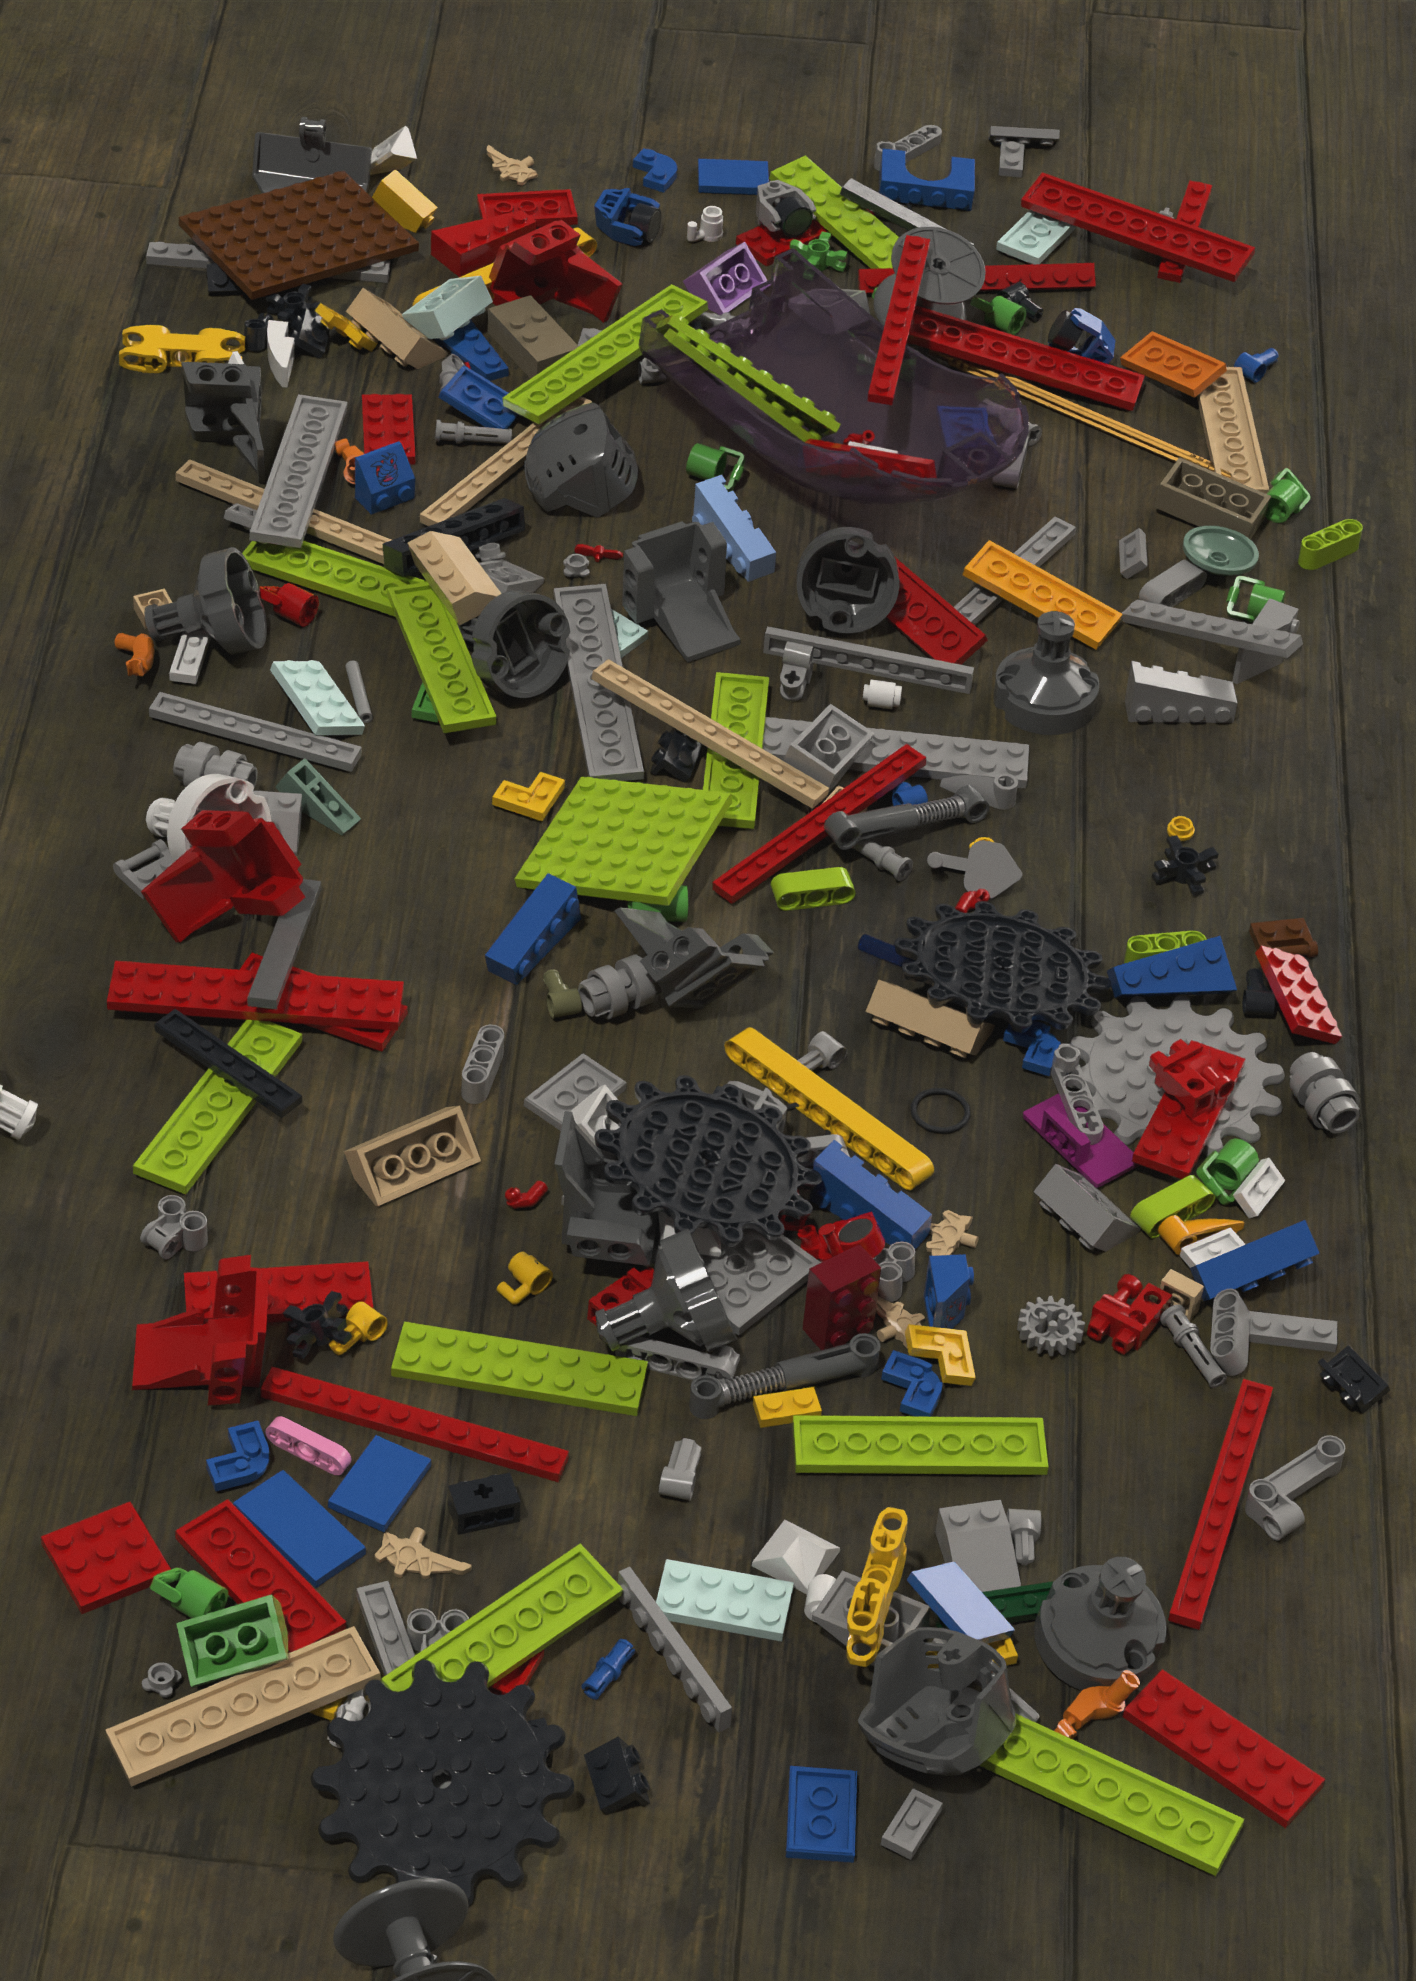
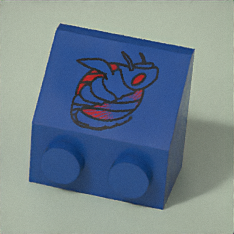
M399 441L355 457V498L371 515L415 498V476L403 446Z
M966 1254L929 1256L924 1289V1302L929 1327L953 1329L964 1318L965 1307L971 1303L969 1285L974 1283L973 1267H968Z

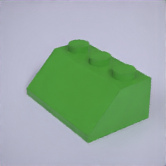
M272 1594L176 1623L192 1688L288 1659V1632L281 1603Z

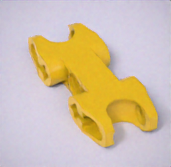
M160 325L132 326L123 330V345L126 347L119 351V365L128 370L142 373H161L166 369V366L182 367L181 362L224 363V360H230L232 352L238 351L240 354L245 351V336L238 332L219 328H205L199 332V335L171 334L166 327ZM136 334L141 338V341H131L128 335ZM230 339H235L239 341L240 345L229 346L226 345V342ZM127 355L138 356V360L128 362L124 357Z
M888 1507L883 1510L877 1518L871 1535V1549L861 1581L855 1587L847 1615V1629L850 1634L846 1655L849 1663L852 1665L869 1666L875 1661L884 1636L885 1619L893 1593L899 1586L907 1555V1547L904 1540L908 1518L905 1511ZM887 1519H897L902 1524L898 1530H888L884 1527L883 1523ZM865 1643L870 1646L871 1651L867 1655L859 1656L853 1652L854 1645Z

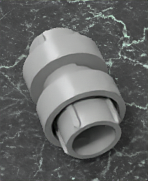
M198 742L195 746L189 744L182 746L176 755L173 766L174 776L178 780L183 781L185 788L194 780L209 774H222L244 779L252 783L255 788L258 776L257 768L247 762L245 755L226 750L220 756L217 746L204 742Z
M631 955L618 960L615 964V969L610 965H605L590 971L587 979L581 981L578 986L584 1011L589 1016H602L608 1020L625 1014L628 1010V1005L633 1009H638L653 1003L656 994L661 993L662 990L659 983L654 981L640 962L643 958L638 955Z
M1315 1052L1306 1053L1296 1059L1290 1068V1089L1299 1103L1305 1106V1111L1315 1126L1327 1131L1330 1130L1332 1133H1341L1350 1129L1359 1118L1360 1108L1358 1106L1360 1098L1350 1082L1344 1079V1074L1336 1062L1330 1057H1323V1055Z

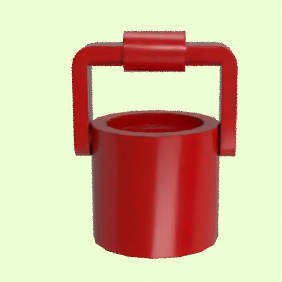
M287 583L282 587H259L260 598L273 604L275 614L300 626L305 627L310 624L318 611V596L291 583Z

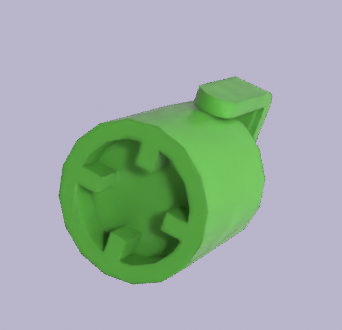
M996 296L991 302L973 297L970 305L986 312L984 320L987 325L1008 334H1017L1026 318V309L1002 296Z
M697 443L689 454L686 472L688 475L708 480L719 475L723 476L727 464V455L739 458L733 468L728 485H724L727 491L731 492L736 483L739 482L744 471L745 457L743 453L721 446L718 450Z
M1288 468L1280 471L1270 482L1273 487L1267 492L1271 499L1265 517L1276 523L1284 522L1293 512L1295 514L1298 513L1310 500L1308 491Z
M1237 576L1227 596V614L1233 618L1254 622L1269 598L1284 603L1285 591L1264 586L1265 582L1261 580ZM1240 582L1254 585L1247 614L1232 611L1240 592Z
M687 886L679 888L669 906L627 901L628 908L660 912L667 922H687Z
M1236 1138L1230 1139L1219 1152L1213 1151L1197 1168L1196 1172L1204 1185L1215 1195L1220 1203L1228 1205L1235 1201L1233 1194L1258 1164V1154L1246 1141ZM1224 1189L1234 1191L1230 1194V1196H1228Z
M174 1568L154 1576L150 1586L152 1591L171 1601V1606L191 1619L224 1609L228 1599V1590L195 1570L187 1572L182 1568ZM176 1580L179 1581L175 1588L168 1585Z

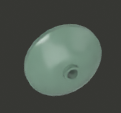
M1220 526L1196 527L1186 533L1183 540V551L1188 559L1198 568L1211 574L1220 576L1241 575L1251 571L1258 562L1259 551L1256 545L1245 535L1229 528Z

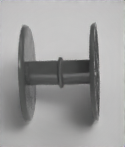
M919 227L904 233L898 238L892 250L891 262L895 274L884 279L874 295V310L882 326L884 327L906 235L930 239L929 251L916 305L966 320L967 315L964 301L975 296L985 280V265L977 249L959 234L939 227ZM910 344L912 346L922 347L916 344Z
M431 1878L414 1879L377 1890L353 1905L342 1916L334 1930V1946L344 1959L351 1963L368 1967L394 1965L393 1973L397 1978L392 1981H496L492 1973L480 1965L462 1961L436 1963L437 1956L430 1954V1952L443 1945L455 1935L463 1925L468 1913L469 1906L465 1892L458 1885L446 1880Z

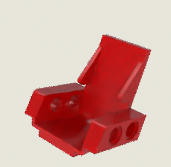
M562 220L554 221L500 246L489 275L492 281L490 290L494 294L492 303L496 306L530 295L539 305L554 298L559 302L595 315L603 323L609 320L622 283L581 251L577 246L581 235Z
M202 810L181 828L192 847L141 891L175 942H182L189 934L230 910L233 906L238 914L283 916L306 898L299 888L303 882V877L297 870L301 863L273 822H265L263 818L253 819L249 812Z
M251 1255L219 1260L213 1319H204V1310L196 1308L155 1323L137 1324L132 1390L209 1385L208 1405L240 1403L242 1386L259 1388L266 1337L269 1281H261V1270L251 1267Z

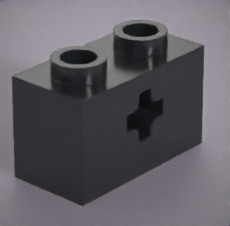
M510 1472L490 1475L486 1478L472 1481H462L448 1486L447 1506L458 1535L520 1522L521 1501Z

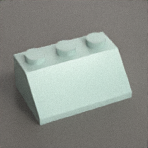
M482 276L454 278L447 280L404 312L402 316L429 339L440 338L441 340H446L454 335L453 331L457 328L468 325L470 323L469 319L473 316L484 313L486 311L485 307L491 304L493 300Z

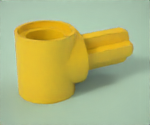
M358 1302L350 1308L346 1316L347 1327L344 1331L351 1332L352 1338L345 1345L331 1340L329 1347L336 1355H342L358 1340L365 1342L367 1339L375 1341L385 1332L388 1324L387 1318L365 1302Z

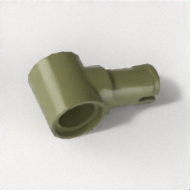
M551 969L545 972L543 981L549 991L546 999L551 1018L555 1019L581 1013L582 1003L577 988L570 989L564 984L557 970Z

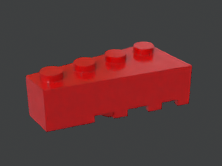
M519 210L431 231V255L458 277H462L494 263L499 247L536 230V221L524 211Z

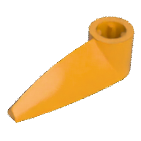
M1173 1215L1166 1218L1160 1224L1158 1234L1177 1255H1180L1181 1248L1230 1227L1236 1233L1243 1229L1245 1222L1215 1218L1182 1221L1179 1216Z

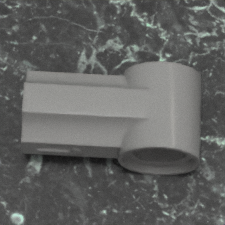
M683 1438L681 1441H675L668 1467L665 1466L659 1485L660 1495L691 1500L696 1481L695 1472L701 1456V1447L694 1440Z

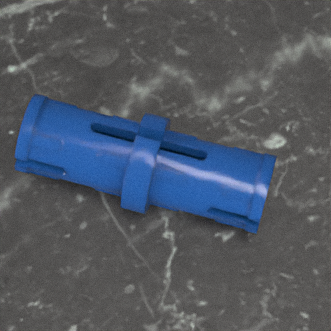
M619 1639L605 1658L601 1657L596 1663V1669L581 1686L588 1697L598 1699L609 1683L619 1678L621 1669L635 1654V1649H631L633 1645L629 1641Z

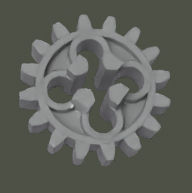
M1049 1296L1048 1301L1044 1302L1040 1297H1037L1036 1304L1028 1301L1026 1309L1020 1310L1017 1330L1020 1331L1019 1338L1020 1340L1027 1339L1026 1347L1028 1348L1037 1346V1353L1039 1354L1043 1350H1048L1049 1356H1053L1054 1351L1058 1350L1062 1355H1065L1066 1347L1075 1350L1076 1343H1081L1085 1326V1322L1081 1321L1082 1313H1074V1304L1065 1306V1299L1063 1298L1058 1302H1054L1053 1297Z

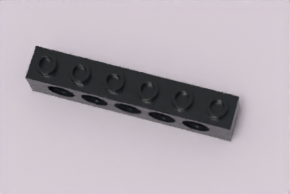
M503 498L383 543L384 568L401 576H407L419 571L414 564L407 543L429 531L460 537L469 551L525 530L524 506Z

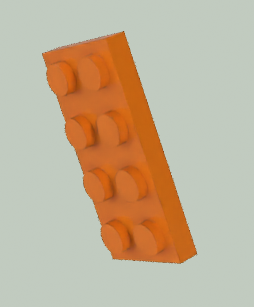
M1153 331L1120 357L1121 365L1194 398L1227 371L1226 363Z

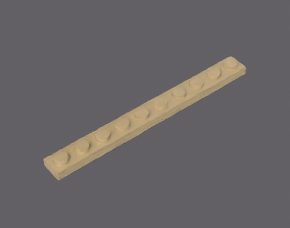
M580 396L541 424L534 422L420 513V522L431 526L465 513L525 464L529 445L539 429L557 416L581 405L592 403V401Z
M190 459L176 472V481L232 504L238 503L258 510L265 490ZM316 509L313 511L306 532L384 564L382 544L391 541L389 538Z
M608 659L593 670L591 679L812 809L827 797L829 787Z

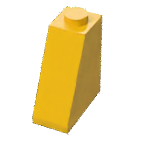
M394 170L381 180L372 196L403 228L414 233L422 227L427 229L435 219L433 215L438 208L397 170Z

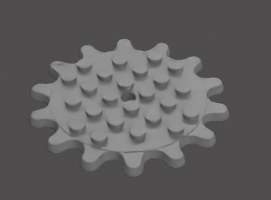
M1135 996L1127 1004L1129 1015L1126 1017H1115L1105 1011H1098L1091 1017L1090 1025L1098 1032V1037L1086 1038L1076 1036L1069 1042L1072 1047L1079 1049L1080 1058L1086 1063L1085 1066L1080 1068L1100 1117L1110 1118L1117 1123L1118 1128L1114 1134L1126 1146L1131 1145L1142 1137L1165 1092L1163 1088L1155 1084L1156 1073L1149 1067L1151 1054L1160 1051L1169 1057L1170 1047L1180 1039L1188 1045L1191 1040L1198 1041L1199 1043L1246 1059L1234 1089L1202 1151L1205 1156L1208 1157L1215 1150L1219 1152L1223 1148L1221 1140L1225 1136H1236L1248 1143L1257 1142L1261 1137L1259 1126L1252 1120V1117L1258 1114L1278 1116L1282 1112L1283 1106L1280 1099L1267 1093L1264 1088L1271 1084L1283 1082L1285 1077L1283 1068L1278 1064H1270L1258 1060L1256 1056L1267 1048L1265 1036L1261 1033L1240 1035L1232 1031L1230 1028L1234 1023V1017L1232 1012L1225 1008L1219 1009L1210 1016H1202L1192 1010L1190 1000L1186 996L1175 997L1168 1009H1155L1144 998ZM1068 1086V1087H1071V1088L1079 1089V1088L1076 1087V1086Z

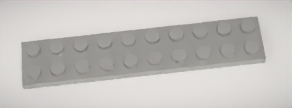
M298 394L256 512L249 540L262 544L284 545L288 548L302 547L335 448V442L338 439L347 412L348 402Z
M606 584L554 588V600L564 611L570 626V634L566 638V646L570 650L567 668L588 777L618 781L644 779V769L630 701L625 700L623 697L591 679L593 670L608 659L623 667Z
M765 717L762 749L783 761L790 744L812 722ZM867 728L875 734L848 769L868 772L905 744H908L926 757V765L911 775V777L942 780L943 778L953 776L976 775L995 778L999 774L1008 773L1017 778V788L1026 789L1029 745Z

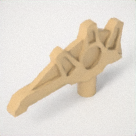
M487 146V155L494 163L492 164L493 170L500 171L501 181L516 180L517 185L523 186L528 180L538 177L536 171L528 168L534 164L532 157L528 156L522 161L515 160L496 151L492 146Z
M947 1210L943 1213V1221L939 1224L931 1223L929 1234L933 1236L932 1241L926 1243L927 1252H932V1256L952 1255L961 1244L976 1248L979 1237L965 1233L970 1227L973 1217L960 1216Z
M878 1297L876 1312L887 1326L877 1331L878 1339L884 1342L895 1337L897 1340L902 1341L903 1345L907 1348L905 1330L908 1324L921 1325L925 1320L924 1315L921 1313L912 1315L903 1309V1303L897 1301L893 1304Z
M419 1527L414 1528L409 1539H401L396 1535L384 1533L382 1547L375 1553L377 1562L381 1563L387 1560L395 1567L394 1576L402 1578L406 1572L420 1573L422 1579H428L434 1573L464 1575L471 1571V1564L459 1562L431 1552L430 1549L422 1546L421 1543L426 1532Z

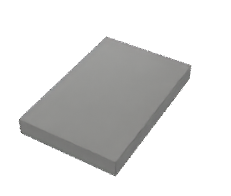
M583 1053L524 1099V1106L561 1131L565 1111L570 1112L602 1085H606L614 1096L617 1097L626 1090L627 1082Z

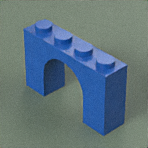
M882 149L879 167L880 194L895 202L971 211L975 189V159L952 157L948 177L942 180L928 181L919 179L907 171L905 166L906 151Z

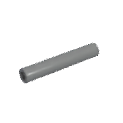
M349 661L345 667L357 713L363 723H368L373 717L359 664L356 661Z

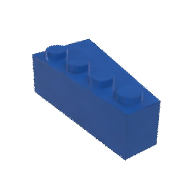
M547 873L485 954L488 971L515 985L526 977L545 955L582 919L576 886Z
M1221 936L1118 965L1107 970L1115 998L1230 994L1237 990Z
M834 1139L814 1160L813 1170L819 1172L822 1181L815 1189L811 1190L810 1201L818 1207L837 1215L842 1220L872 1211L886 1243L892 1245L896 1242H907L916 1249L930 1233L932 1214L904 1192L899 1191L896 1193L887 1182L888 1180L882 1175L878 1174L876 1177L862 1167L864 1162L855 1155L850 1158L841 1151L843 1146Z
M1303 1220L1190 1268L1195 1282L1204 1286L1202 1293L1203 1301L1210 1299L1214 1301L1216 1295L1222 1290L1240 1287L1241 1291L1244 1292L1259 1286L1257 1279L1267 1276L1270 1281L1285 1275L1284 1268L1294 1264L1297 1270L1313 1263L1311 1257L1319 1254V1251L1306 1220Z

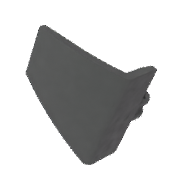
M302 117L299 137L257 132L255 134L252 177L261 193H266L274 189L291 186L295 183L309 181L316 177L345 171L357 184L368 192L372 148L326 141L327 121L324 119L314 121L308 120V117Z

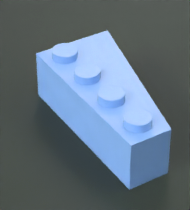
M719 475L697 483L695 486L692 522H699L701 525L714 522L727 543L726 559L748 582L774 573L776 551L759 528L754 529L751 516L747 510L741 511L736 504L738 501L736 494L733 491L728 492L724 487L726 484L724 477Z

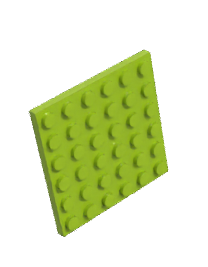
M581 777L514 878L516 886L518 888L536 889L547 873L576 886L577 895L669 906L732 804L731 793Z

